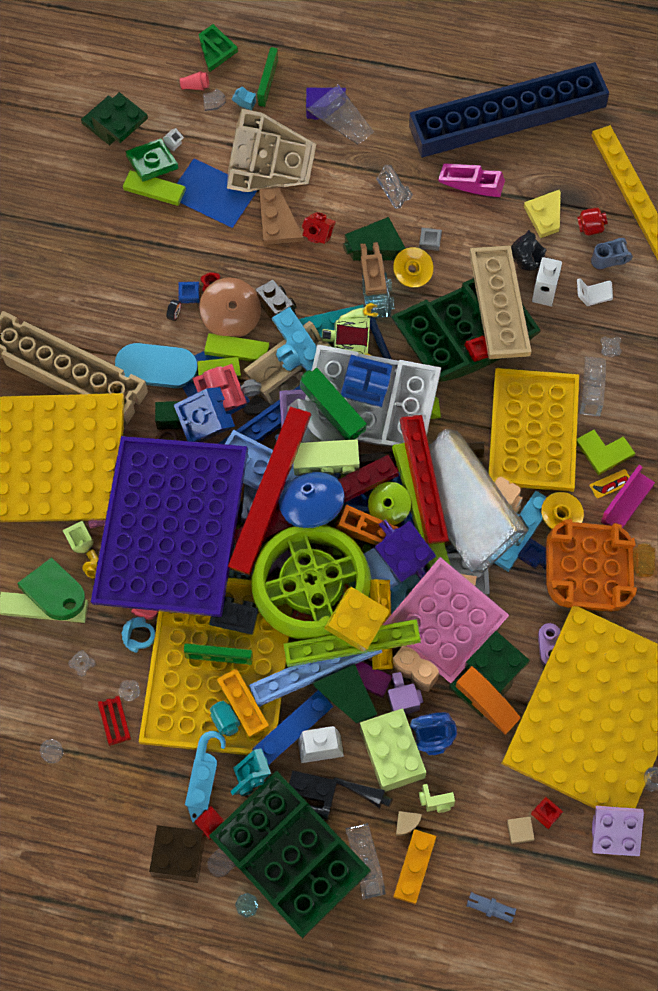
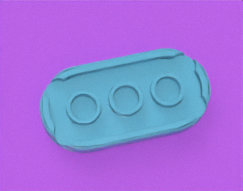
M133 343L123 347L115 359V366L124 370L125 377L128 378L132 374L145 380L146 385L182 388L187 386L186 384L190 381L192 382L198 373L195 356L183 348Z

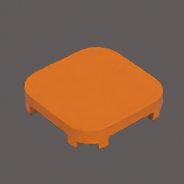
M566 519L551 530L546 542V581L548 594L554 602L566 608L578 606L585 610L608 612L619 611L631 602L633 597L636 596L637 587H634L633 548L636 544L635 539L631 538L629 533L621 528L622 525L614 523L612 526L572 522V519Z

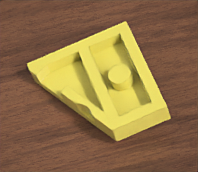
M560 190L524 202V208L540 238L559 232Z

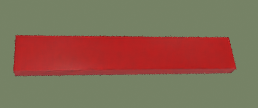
M422 415L401 417L399 420L425 542L428 545L447 542L449 538Z

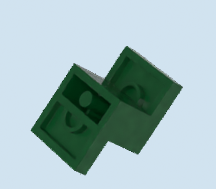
M119 92L113 98L108 95L86 114L81 121L85 127L110 146L115 140L119 143L124 141L148 119V115Z
M495 631L466 661L464 671L449 685V689L483 718L484 715L472 705V701L456 688L457 681L473 666L503 696L512 687L514 678L529 664L530 660L500 633Z

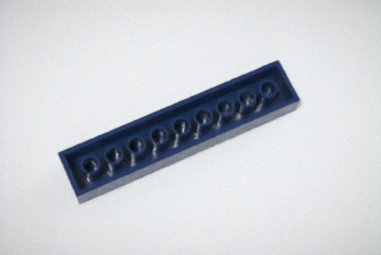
M596 62L410 112L409 128L420 156L423 158L607 107L609 91Z

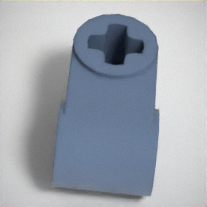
M618 238L613 241L597 244L591 258V264L597 269H604L615 265H623L631 261L633 255L626 247V239Z

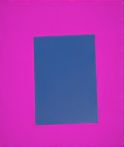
M195 158L177 182V184L183 185L186 188L180 202L181 204L233 228L258 190L243 192L227 189L228 174Z

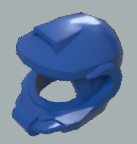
M446 712L426 714L411 720L410 727L415 731L417 748L428 755L444 753L457 737L456 723Z

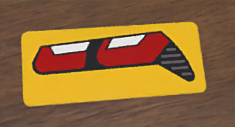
M623 469L591 483L589 486L598 499L621 489L630 476L626 469Z

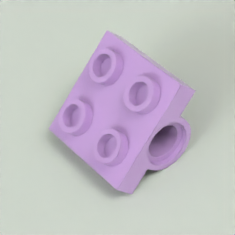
M596 806L592 822V852L640 856L643 809Z

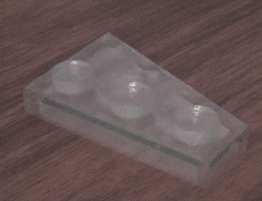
M339 85L335 86L307 109L357 145L374 133Z

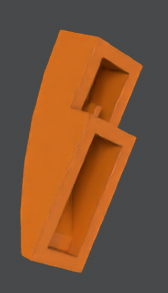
M473 666L457 681L456 688L472 701V705L505 735L521 719L507 700Z

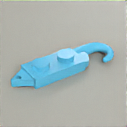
M217 731L205 732L198 742L185 802L192 822L204 810H208L217 768L215 757L206 753L207 743L211 738H217L221 743L222 749L226 746L224 736L220 735Z

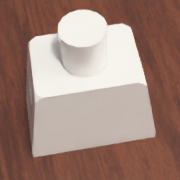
M542 258L532 302L552 306L560 276L561 261ZM542 286L548 287L549 291H543Z
M334 726L303 731L298 739L301 763L344 757L341 735Z

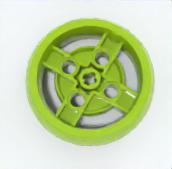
M327 525L314 528L293 526L271 538L260 551L252 572V594L260 614L277 631L298 640L333 635L324 628L333 614L331 607L341 597L345 584L356 581L355 589L368 597L370 596L371 572L361 548L344 532ZM310 544L329 546L338 550L345 558L335 560L324 551L311 549ZM290 550L291 556L282 566L278 579L267 582L269 571L274 562L283 553ZM303 558L310 560L307 565H301L299 561ZM334 571L338 573V576L331 579L327 577V574ZM309 579H312L313 582H315V584H314V585H310V583L308 582V580H309ZM288 585H294L296 587V589L292 592H287L284 590V588ZM316 598L324 600V603L319 606L314 605L312 602ZM287 603L291 608L300 613L311 614L313 621L291 618L278 610L276 606Z

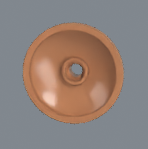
M222 278L206 288L200 300L199 311L202 322L211 333L241 338L249 334L257 325L261 315V304L257 293L248 283L237 278ZM229 303H234L236 308L231 309Z

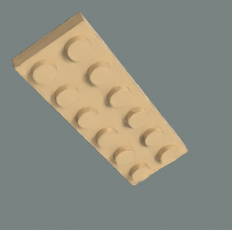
M511 246L470 248V260L489 359L530 356L532 351Z

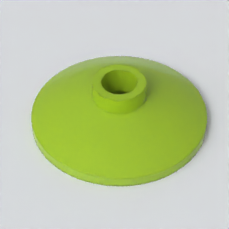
M395 482L380 484L374 488L368 500L371 516L383 521L386 519L392 525H397L404 521L409 515L412 505L409 492L402 485ZM387 499H391L392 504L389 507L385 506V501Z

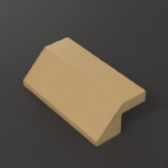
M309 321L303 325L316 346L318 344L331 347L329 343L321 341L322 338L312 322ZM285 339L244 369L249 380L254 379L261 383L260 395L270 406L280 400L279 391L294 390L298 387L301 376L306 372L302 366H297L291 371H287L282 366L284 364L283 361L279 362L276 355L277 349L285 345Z

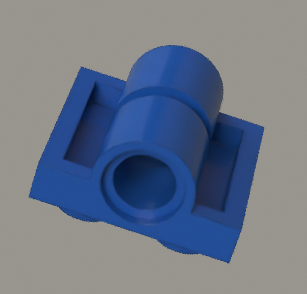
M351 355L341 395L346 399L382 408L390 381L392 365Z

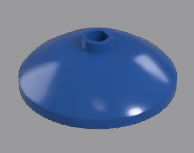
M324 472L302 474L291 480L283 489L279 498L280 511L285 520L296 527H319L334 519L341 511L345 499L344 490L341 483L330 474Z

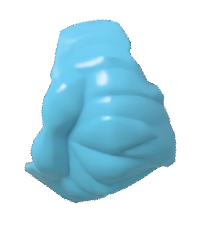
M136 617L127 621L121 633L123 644L135 653L139 649L147 648L154 643L155 630L150 624L146 623L144 617ZM138 627H146L150 630L151 636L146 642L139 643L130 639L132 630Z

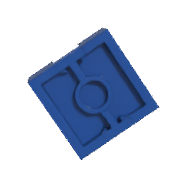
M220 387L206 388L174 404L187 441L204 442L235 427L231 414H226L223 401L225 399Z

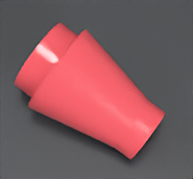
M200 71L180 78L181 89L205 91V88H209L207 72L203 73Z

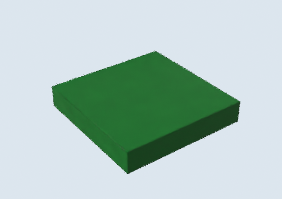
M162 138L126 151V157L142 182L178 169V163Z

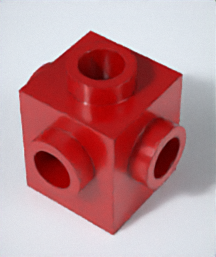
M315 212L304 219L302 236L307 237L310 242L325 244L331 239L336 221L328 219L327 215Z

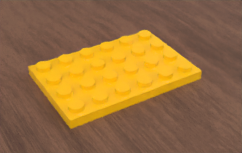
M495 368L488 485H493L497 478L501 476L508 480L509 484L513 483L520 488L574 492L579 374Z

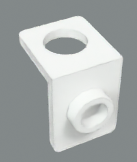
M577 279L578 297L586 306L613 299L611 281L587 286L581 279Z

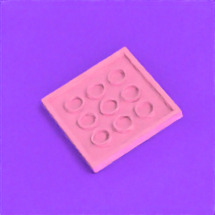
M439 557L383 625L417 619L421 643L406 646L416 651L421 659L433 663L437 667L439 674L452 683L465 668L466 661L502 625L509 614L444 559Z

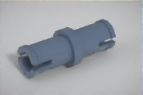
M473 892L470 893L469 898L478 901V903L468 900L466 907L484 912L488 917L492 915L512 923L514 917L505 914V912L515 915L516 908L498 903L494 898L490 900Z

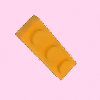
M237 668L219 677L217 682L249 739L269 729L266 719Z
M414 829L393 898L416 905L436 836Z

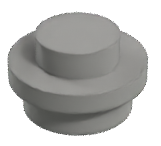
M252 379L245 381L240 388L244 396H255L260 394L262 386L261 383Z

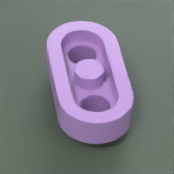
M551 623L544 624L538 633L540 660L544 666L549 658L548 653L552 652L561 632L556 625ZM551 631L554 636L549 637L546 632Z

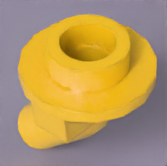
M91 549L86 553L90 562L84 563L83 571L88 577L95 578L99 558L95 551Z

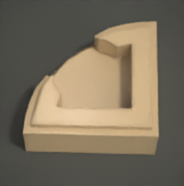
M399 811L396 836L406 835L413 831L419 825L422 814Z

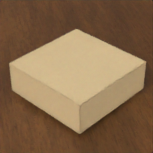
M531 817L507 820L511 844L535 840Z

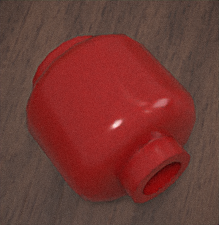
M598 207L583 210L580 216L577 217L580 233L584 232L586 236L602 233L605 229L604 225L608 224L606 212L601 213Z

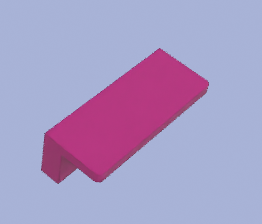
M638 465L605 510L601 523L604 525L612 526L614 523L622 525L621 528H624L653 488L655 482L641 474L643 468L641 465Z

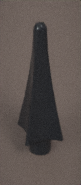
M337 777L333 778V780H337V784L358 794L378 808H381L382 804L388 807L392 804L393 798L386 796L385 790L355 784Z

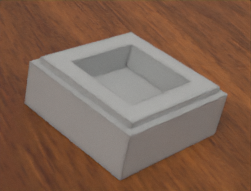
M422 228L419 248L439 251L442 230Z

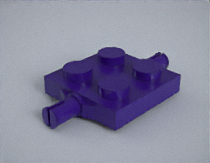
M385 519L378 525L386 533V536L374 549L400 583L413 575H417L421 580L426 574L423 569L436 555L411 521L393 530Z

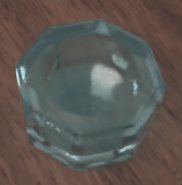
M249 893L239 896L235 904L238 914L245 918L255 916L259 908L256 897Z

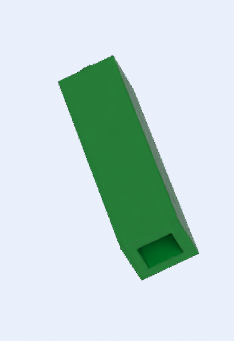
M317 367L312 371H306L301 376V390L312 402L316 403V407L345 440H355L366 431L367 423Z

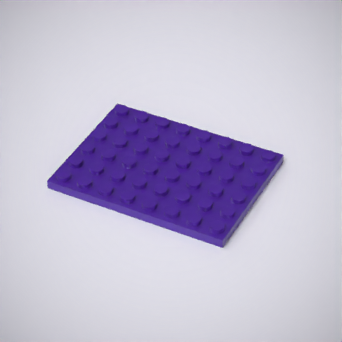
M121 436L91 597L93 605L222 617L229 574L228 565L232 556L248 447Z

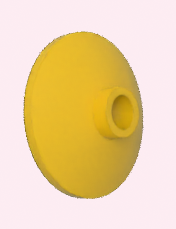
M406 248L399 252L394 260V275L406 287H421L432 277V259L420 248ZM409 266H413L415 268V272H410L408 269Z
M556 492L544 500L541 507V515L544 523L550 529H553L557 524L566 519L582 523L584 510L579 500L573 495L565 492ZM557 513L563 514L564 518H560Z

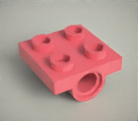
M232 364L212 368L202 375L193 378L197 393L206 388H221L225 399L223 401L225 411L247 404Z

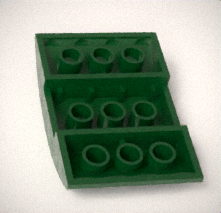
M474 278L462 283V287L431 302L426 299L391 316L421 364L441 367L439 382L468 375L502 359H489L488 357L474 362L464 346L466 341L485 336ZM522 304L530 341L541 330Z
M278 771L273 773L209 835L302 939L371 872V869Z

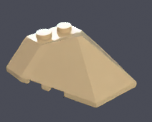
M241 109L230 156L227 189L252 192L266 188L309 184L316 144L262 112Z

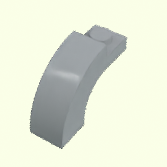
M297 398L287 407V413L290 406L311 413V418L302 439L303 443L345 440L339 432L329 429L322 423L317 414L316 403Z

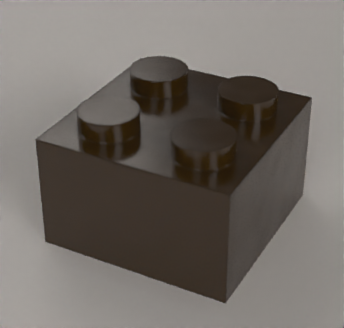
M157 825L149 869L151 876L198 883L205 843L204 832Z

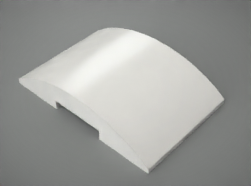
M317 344L312 370L317 367L340 394L351 355L392 365L390 381L382 408L346 399L367 423L366 431L355 440L358 439L359 442L392 448L395 444L404 443L399 419L415 415H422L427 436L441 367L364 355L355 351ZM306 395L305 400L312 402ZM316 407L317 414L322 423L329 429L337 431Z

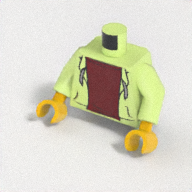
M369 303L363 308L352 310L340 316L339 320L335 322L334 330L322 329L321 341L333 342L334 348L370 355L368 354L370 318L368 316H378L376 312L371 313V309L377 307V305Z

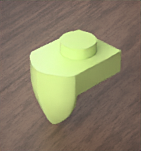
M80 521L63 530L74 552L87 553L92 548L94 541L84 521Z

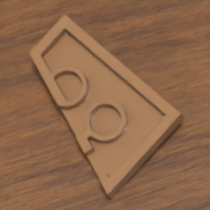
M280 188L259 189L264 245L303 242L304 237Z

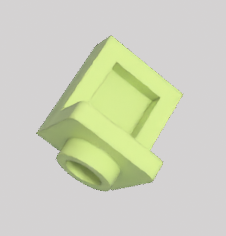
M424 784L422 792H419L421 806L426 805L427 812L437 810L438 813L447 812L455 804L453 792L430 797L427 784Z

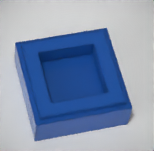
M199 281L179 282V301L181 303H200Z

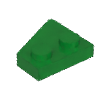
M214 24L198 34L209 72L238 52V47Z

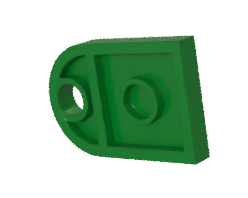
M52 557L17 583L18 588L52 619L68 620L74 618L85 606V594L82 586ZM67 603L76 604L72 609L64 608Z

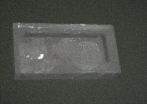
M385 165L376 180L393 207L398 209L401 208L405 201L412 198L413 193L408 186H403L393 167Z

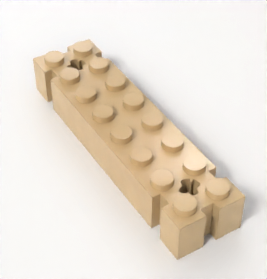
M2 311L0 314V360L3 358L7 366L65 395L123 393L125 396L124 424L127 425L135 413L134 404L140 405L148 393L145 380L132 374L127 378L125 377L124 370L25 321L20 325L17 317Z

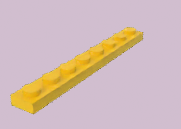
M611 125L592 131V137L658 260V213Z

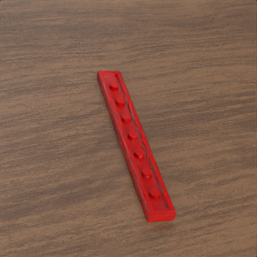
M290 406L229 562V569L248 575L251 574L311 418L310 412Z

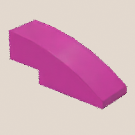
M443 164L438 179L440 183L462 191L493 197L501 196L505 183L501 171L482 170L481 165Z

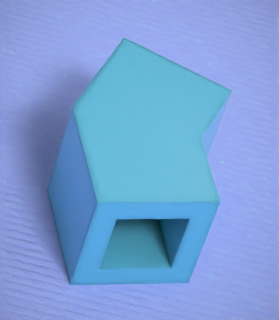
M240 87L235 91L231 100L240 107L252 110L256 103V94L247 91L244 87Z

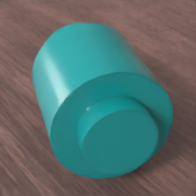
M220 701L210 708V717L220 735L231 736L238 731L240 722L229 704H226L225 701Z

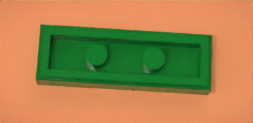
M271 47L268 53L257 92L258 105L261 107L266 106L278 63V48Z
M184 644L186 659L251 665L253 661L252 650Z

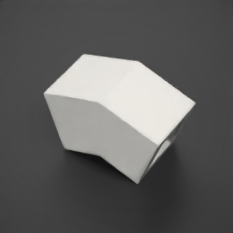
M176 128L163 137L165 145L172 151L182 144L181 140L184 138Z

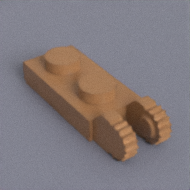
M378 242L373 243L374 255H367V246L361 244V264L366 296L387 294L382 254H380Z

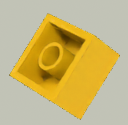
M350 587L346 590L324 629L364 652L369 648L390 610Z

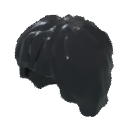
M530 230L520 236L511 246L514 262L519 268L526 271H534L540 267L541 260L545 257L547 251L536 240V235Z

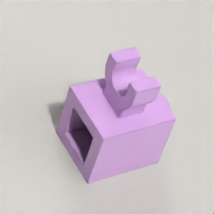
M401 672L392 674L395 688L388 690L387 695L391 711L402 708L405 714L420 711V703H423L420 689L416 690L414 683L404 685Z

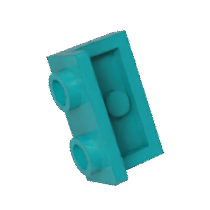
M261 748L253 750L233 768L239 784L230 792L232 796L238 794L242 797L254 792L253 789L262 785L264 779L271 774L268 761Z

